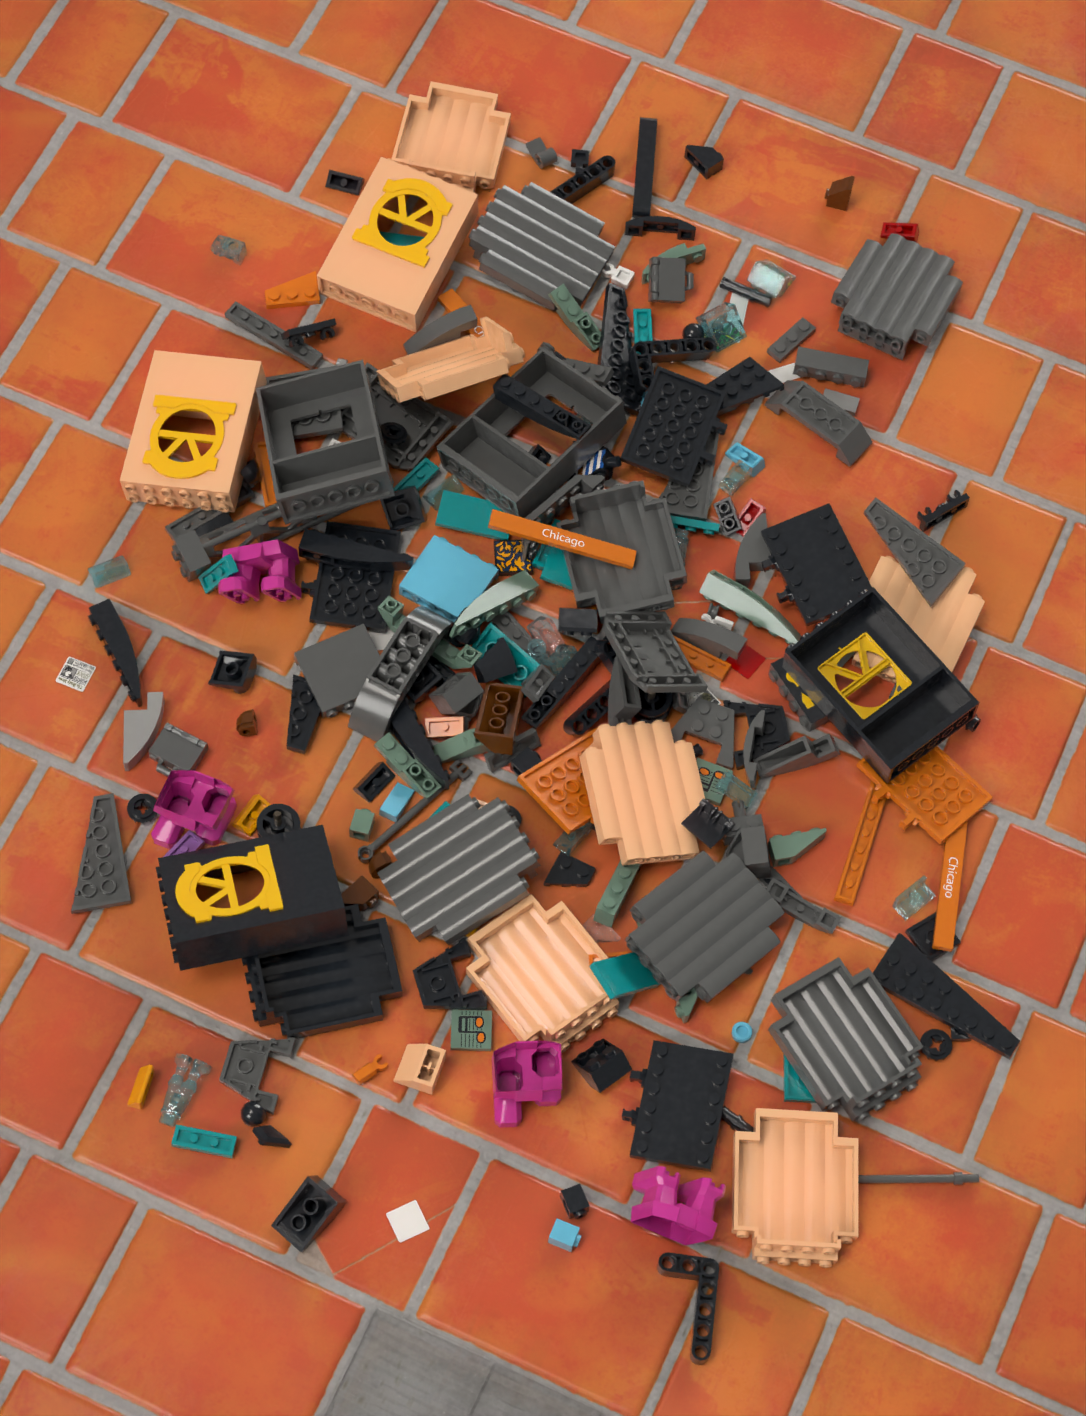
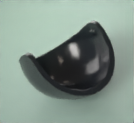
M255 458L247 462V465L240 472L243 476V481L250 489L259 483L261 475L259 465Z

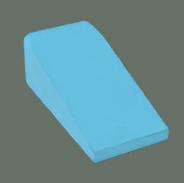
M738 442L725 452L728 458L752 477H755L765 468L763 457Z
M397 782L379 809V815L397 822L415 790Z

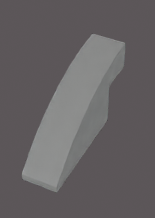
M147 692V710H124L123 764L125 771H130L144 757L157 736L164 713L165 700L163 692Z

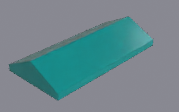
M490 623L471 647L481 652L482 658L484 653L497 643L498 638L504 637L518 672L498 679L504 684L522 686L521 683L540 664Z

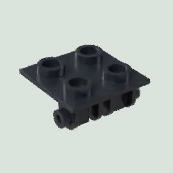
M703 798L699 806L681 824L711 849L735 823L732 822L731 818L725 816L722 810L719 811L718 807H714L709 802L710 800Z

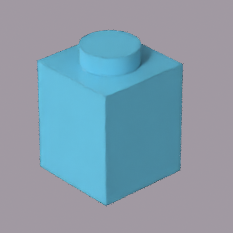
M556 1219L549 1235L548 1243L571 1252L573 1246L578 1247L582 1236L579 1235L580 1228Z

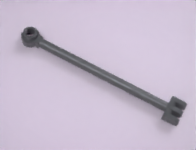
M459 759L449 766V770L452 772L449 785L457 778L464 782L472 774L470 769L463 773L467 768L465 764L457 768L462 763ZM441 787L428 799L423 798L372 844L360 847L358 849V859L363 863H368L375 851L444 789ZM367 854L369 857L363 858L362 855Z

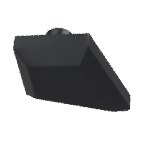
M271 1125L254 1127L252 1130L259 1139L258 1143L260 1145L290 1148L292 1145L286 1137Z

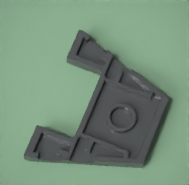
M697 698L671 729L674 743L682 740L683 735L686 733L718 744L722 747L716 765L732 770L734 710Z
M290 1037L275 1040L274 1038L265 1041H231L219 1078L220 1082L249 1101L257 1102L265 1111L274 1115L279 1096L261 1091L259 1087L269 1054L274 1053L291 1058L296 1041L295 1038Z

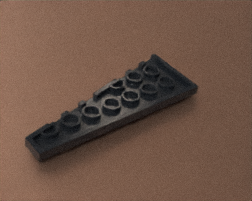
M609 282L605 291L597 365L611 367L614 374L607 386H599L607 388L614 396H619L624 402L625 412L638 416L642 397L636 393L629 362V353L633 346L631 344L632 332L629 331L628 325L630 318L626 312L628 307L626 292L624 288Z
M748 357L706 384L726 392L716 417L737 409L741 404L753 403L754 399L761 396L768 397L771 392L776 390H784V384L751 357Z
M900 933L897 935L873 972L883 989L1010 1060L1018 1048L1020 1040Z

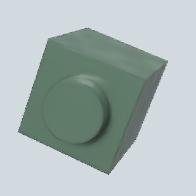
M356 809L349 828L350 837L369 842L375 823V813L368 809Z

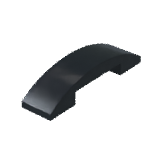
M646 216L627 221L624 235L642 237L643 231L676 233L679 240L694 241L696 227L676 218Z

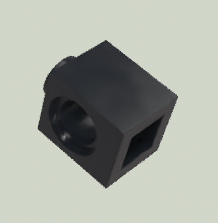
M581 1184L561 1190L560 1198L569 1219L574 1217L575 1219H580L586 1216L590 1206Z

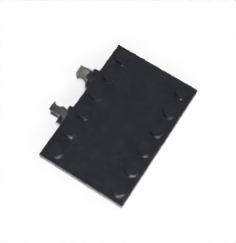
M658 366L621 455V461L689 487L697 464L712 466L716 455L706 452V448H704L709 434H713L714 431L717 434L724 435L728 425L719 422L720 419L716 417L726 392Z
M830 503L761 531V535L771 553L768 556L769 559L761 562L762 568L765 573L769 569L780 571L786 586L784 592L776 594L780 604L790 600V603L795 602L806 626L829 618L835 611H841L847 602L856 600L862 591L872 588Z
M327 521L325 534L328 535L334 534L339 538L352 539L358 543L371 544L374 547L386 548L398 553L401 531ZM317 562L319 564L317 580L309 583L302 581L301 593L310 594V597H313L309 623L354 628L364 624L368 631L385 633L386 622L378 611V606L388 596H391L395 571L355 570Z
M653 1041L648 1069H643L642 1072L631 1070L630 1082L638 1081L641 1084V1088H644L640 1108L636 1107V1111H626L623 1108L622 1120L630 1121L631 1125L635 1126L630 1158L711 1172L734 1058L733 1053Z

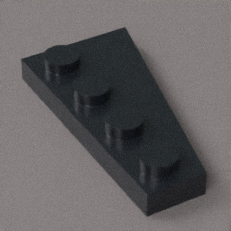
M294 674L286 746L288 750L305 754L321 710L306 679Z

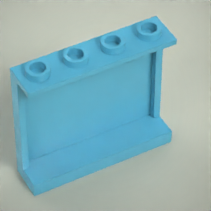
M434 535L399 584V594L455 622L463 609L485 592L494 579H498L499 569L492 563L482 561L477 555L469 554L462 547L449 543L445 538Z

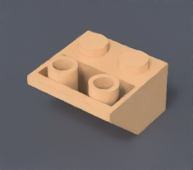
M407 1044L394 1082L432 1095L446 1059V1050L429 1044Z

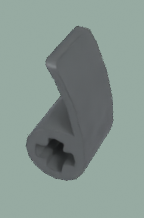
M541 137L526 143L529 153L541 169L557 162L555 150L552 147L547 149Z

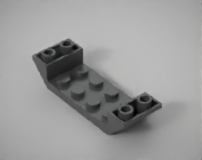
M787 380L784 383V390H777L764 404L777 415L784 410L838 449L836 457L849 467L872 444L871 438L859 420L804 381Z
M575 475L531 512L526 519L550 525L557 515L561 516L565 512L566 508L570 505V497L580 493H591L597 489L603 490L605 477L602 475ZM521 538L523 561L535 557L538 553V542Z

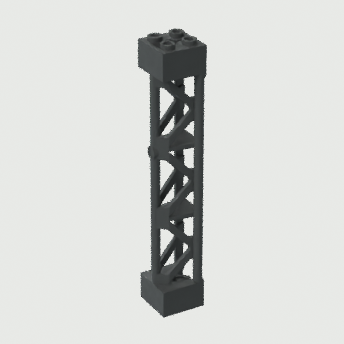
M275 503L200 537L193 530L174 538L173 551L171 553L174 560L179 561L181 565L179 569L183 578L187 577L188 581L191 582L198 579L202 573L214 565H211L209 557H222L223 551H214L213 548L218 544L248 531L251 532V535L238 547L249 545L255 539H257L258 543L263 542V533H279L278 536L266 541L277 539L282 541L361 505L331 512L319 518L317 516L312 517V521L300 526L298 525L303 520L293 522L287 527H269L268 522L282 517L278 504Z

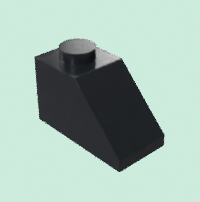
M686 146L684 157L706 179L722 170L724 158L713 147Z

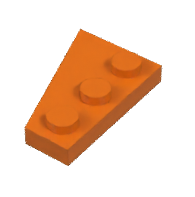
M316 271L265 290L266 308L276 309L320 304Z

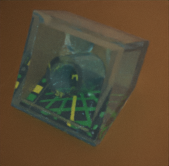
M765 259L756 261L747 281L751 283L750 285L753 288L759 290L761 288L766 291V295L777 298L784 294L796 276Z
M724 302L696 317L698 324L704 329V337H710L716 341V352L747 337L735 304Z

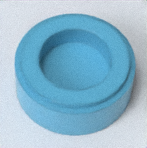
M746 1022L736 1023L732 1028V1038L738 1043H746L752 1035L751 1026Z

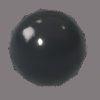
M697 323L688 324L682 331L683 339L703 338L705 334L702 326Z
M255 1101L247 1102L241 1109V1119L248 1126H259L266 1118V1111Z

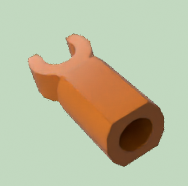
M381 1054L376 1055L372 1063H367L352 1074L359 1086L375 1076L377 1071H384L388 1068L387 1062L383 1065L377 1063L382 1059Z

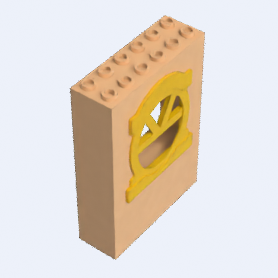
M381 157L317 274L319 294L417 332L479 213L478 194L472 190L460 188L456 184L447 183L441 178L429 176L423 171L414 170L408 165H401L392 159ZM405 195L418 196L428 203L407 217ZM397 197L399 214L384 209L383 206L391 199ZM429 211L433 212L434 218L431 227L415 221ZM378 215L427 233V235L421 241L412 245L398 246L391 244L381 236L378 230Z
M154 350L120 477V483L126 500L134 503L147 502L152 505L165 504L170 507L183 506L188 509L200 507L206 511L219 510L224 513L235 512L243 481V476L240 472L247 465L260 412L256 388L266 386L267 383L261 361ZM181 416L212 420L215 425L216 435L160 429L169 417ZM158 438L175 441L162 452L159 447ZM186 441L188 442L194 458L193 461L177 462L169 459ZM196 442L212 444V446L201 456Z

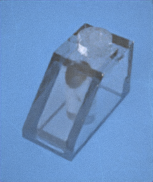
M539 616L526 626L532 638L552 660H556L561 656L560 654L568 650V647L565 646L562 652H559V649L566 644L552 619Z

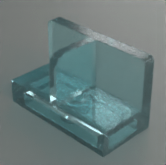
M925 875L897 896L892 907L905 921L935 897V894L925 884L927 880Z

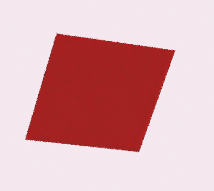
M746 645L737 660L729 656L725 662L731 664V668L749 679L766 658Z

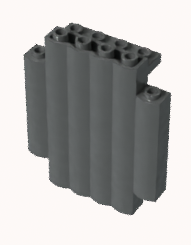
M533 182L529 186L525 185L521 194L506 185L502 189L498 188L494 195L496 199L494 202H489L485 210L487 213L485 216H480L477 222L479 226L477 229L473 228L468 237L470 238L469 246L475 250L473 257L480 262L479 270L554 311L556 306L548 294L564 283L581 307L615 249V246L599 238L605 223Z
M891 233L884 246L877 241L867 239L833 293L831 303L844 308L838 323V331L900 360L904 358L911 339L928 347L960 293L963 284L960 279L950 275L955 261L948 256L939 255L932 249L923 248L914 241L906 240L898 234Z
M643 480L632 481L621 486L614 485L608 489H597L591 493H580L570 497L573 519H565L556 523L557 528L637 551L634 566L631 570L563 550L577 608H586L596 604L601 624L604 623L606 611H663L673 608L674 598L671 587L686 584L687 574L666 498H656L647 502Z
M467 794L388 844L397 861L379 871L378 875L412 934L419 942L438 930L444 941L450 945L530 895L527 890L530 886L523 876L528 874L532 879L538 875L535 869L541 866L538 862L540 856L535 848L530 849L528 846L530 840L525 832L520 833L518 827L521 825L515 816L511 817L508 811L511 809L505 800L501 801L497 797L481 807L476 797L471 798Z
M702 851L632 906L630 909L631 915L641 925L631 932L625 941L627 947L639 956L641 964L649 968L653 978L664 986L670 998L677 1002L695 988L698 997L708 1003L780 943L779 938L769 926L776 922L785 912L734 852L718 865H715L711 857L705 851Z
M838 957L774 994L771 1002L782 1018L771 1024L768 1031L822 1111L827 1108L831 1111L840 1102L852 1122L857 1119L862 1121L870 1115L869 1111L882 1109L886 1105L885 1102L889 1099L893 1102L902 1096V1091L907 1089L909 1092L918 1086L917 1082L921 1078L918 1068L922 1065L918 1057L923 1045L869 967L852 977Z

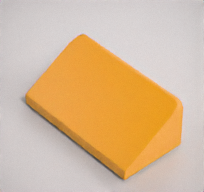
M260 794L253 795L231 825L250 837L257 828L259 814L271 804Z
M149 1064L139 1069L127 1103L129 1107L140 1110L143 1108L155 1073L153 1065Z

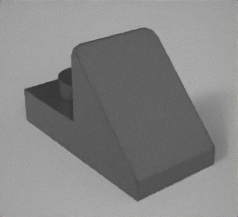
M540 664L521 683L523 686L521 691L535 703L540 699L555 676L543 664Z

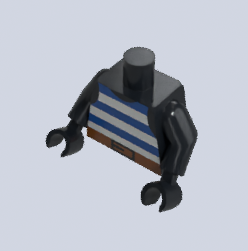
M603 446L578 470V474L574 473L567 482L575 475H602L605 477V481L610 480L613 475V469L621 466V459L619 456H614L607 447Z

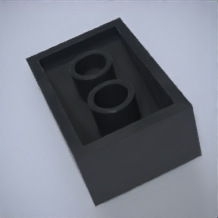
M318 1175L307 1176L271 1226L295 1248L303 1252L336 1218L347 1201Z

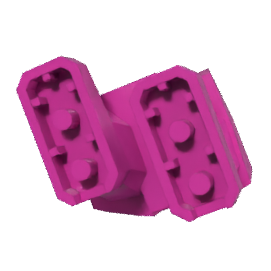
M278 539L223 549L222 558L231 554L236 562L238 572L232 577L220 580L218 583L220 595L239 604H245V601H249V597L254 598V601L260 600V575L269 574V576L262 579V593L279 602L292 599V595L297 600L302 598L301 588L295 583V566L299 564L297 549Z
M195 770L171 771L154 804L153 811L160 814L151 833L154 844L171 849L179 841L185 828L195 831L196 835L204 840L206 844L211 846L220 844L237 808L236 801L232 797L235 790L226 783Z
M518 1041L493 1052L494 1122L500 1128L517 1127L522 1122L521 1101H534L538 1106H556L561 1101V1090L563 1089L560 1043L551 1041Z
M656 1166L634 1174L633 1189L643 1194L644 1198L641 1204L632 1206V1223L683 1245L713 1239L717 1223L713 1221L715 1204L724 1197L725 1184H721L720 1187L716 1188L711 1178L702 1177L679 1185L681 1175L676 1172L674 1176H669L670 1172L666 1171L664 1166Z

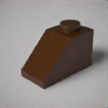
M854 176L832 182L831 188H827L825 193L827 207L843 211L847 210L855 179Z
M363 875L341 893L344 907L358 904L359 911L373 908L379 901V891Z

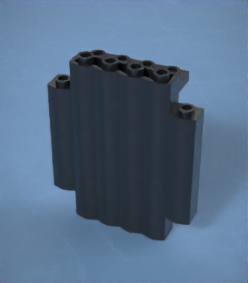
M358 904L345 906L349 936L241 958L243 966L247 965L248 972H245L246 983L251 984L252 991H248L250 1003L255 1002L256 1009L252 1010L254 1022L258 1021L260 1027L281 1023L282 1036L286 1035L287 1039L290 1037L298 1039L383 1021L380 1001L402 997V987L386 917L362 922Z

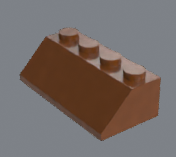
M486 682L474 736L493 753L513 754L524 705V693L521 691L523 686Z

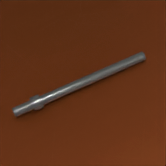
M953 1172V1174L858 1175V1183H953L954 1185H963V1183H979V1174Z

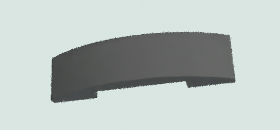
M761 710L753 719L744 742V767L751 788H755L757 777V763L751 762L755 735L763 736L766 721L765 710Z
M772 877L766 889L785 913L817 930L829 934L833 933L841 919L839 915L825 907L823 910L789 891L790 887Z

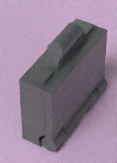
M652 257L649 259L648 302L682 303L685 301V291L694 288V274L685 271L686 261L684 258ZM685 276H687V285H686V286H685Z
M167 722L148 752L149 757L158 762L156 771L168 777L170 772L174 770H196L209 747L207 742Z

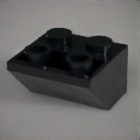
M559 608L558 631H562V635H574L575 631L581 632V636H593V632L597 633V610Z
M604 1038L596 1041L592 1047L585 1052H581L571 1061L586 1082L599 1093L632 1070L624 1052Z

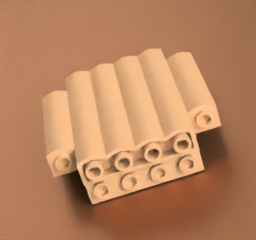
M431 81L427 97L409 95L392 160L401 165H408L414 170L423 171L429 176L441 178L447 183L456 184L465 190L475 192L476 185L483 189L494 188L510 126L511 113L496 111L498 94Z
M486 316L480 318L484 336L477 338L470 334L392 360L393 366L376 372L381 388L386 390L398 403L422 396L426 401L509 373L508 369H510V366L524 362V350L514 343L511 332Z
M881 556L869 580L871 586L878 591L953 673L985 603L980 595L975 593L969 594L977 574L971 568L964 567L930 607L902 566L891 556ZM856 651L851 665L861 669L859 654ZM866 652L869 669L883 660L881 656L875 653ZM888 666L876 675L891 683H896L895 673L891 666Z
M663 720L653 721L652 724L639 721L634 723V725H628L626 722H623L616 726H610V724L598 726L593 733V743L579 757L598 844L617 843L622 866L688 860L696 857L700 853L696 836L681 824L699 806L700 801L703 798L705 799L692 743L685 740H679L674 743L670 723L663 722Z
M530 894L468 938V946L479 959L466 967V974L478 990H482L487 1001L519 1041H538L540 1039L539 1036H541L544 1041L560 1043L561 1053H563L571 1046V1042L582 1040L586 1036V1031L591 1028L593 1030L597 1029L602 1024L603 1019L607 1017L610 1019L618 1013L617 1009L620 1002L616 998L612 1000L609 998L589 967V954H597L599 957L593 959V962L608 959V957L562 901L548 911H545L534 896Z
M756 1108L754 1111V1132L735 1131L733 1134L731 1233L736 1234V1237L748 1238L749 1235H752V1260H757V1263L769 1264V1261H778L779 1265H790V1262H798L799 1266H811V1263H818L820 1267H832V1264L838 1261V1251L841 1249V1243L850 1244L858 1238V1138L838 1137V1113Z

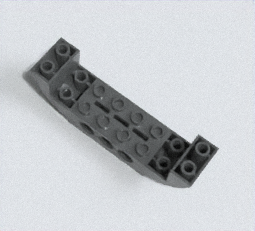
M419 606L403 619L368 673L354 704L348 727L376 742L391 730L392 716L442 638L449 639V630L454 622L423 606Z

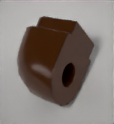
M253 709L243 712L237 719L236 730L242 736L257 735V720Z
M386 851L376 853L369 861L368 868L373 878H380L378 872L392 864Z

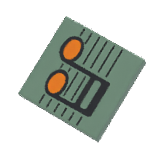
M697 757L696 762L705 799L710 800L709 802L720 806L733 771Z
M452 1010L451 1050L491 1051L492 1011Z

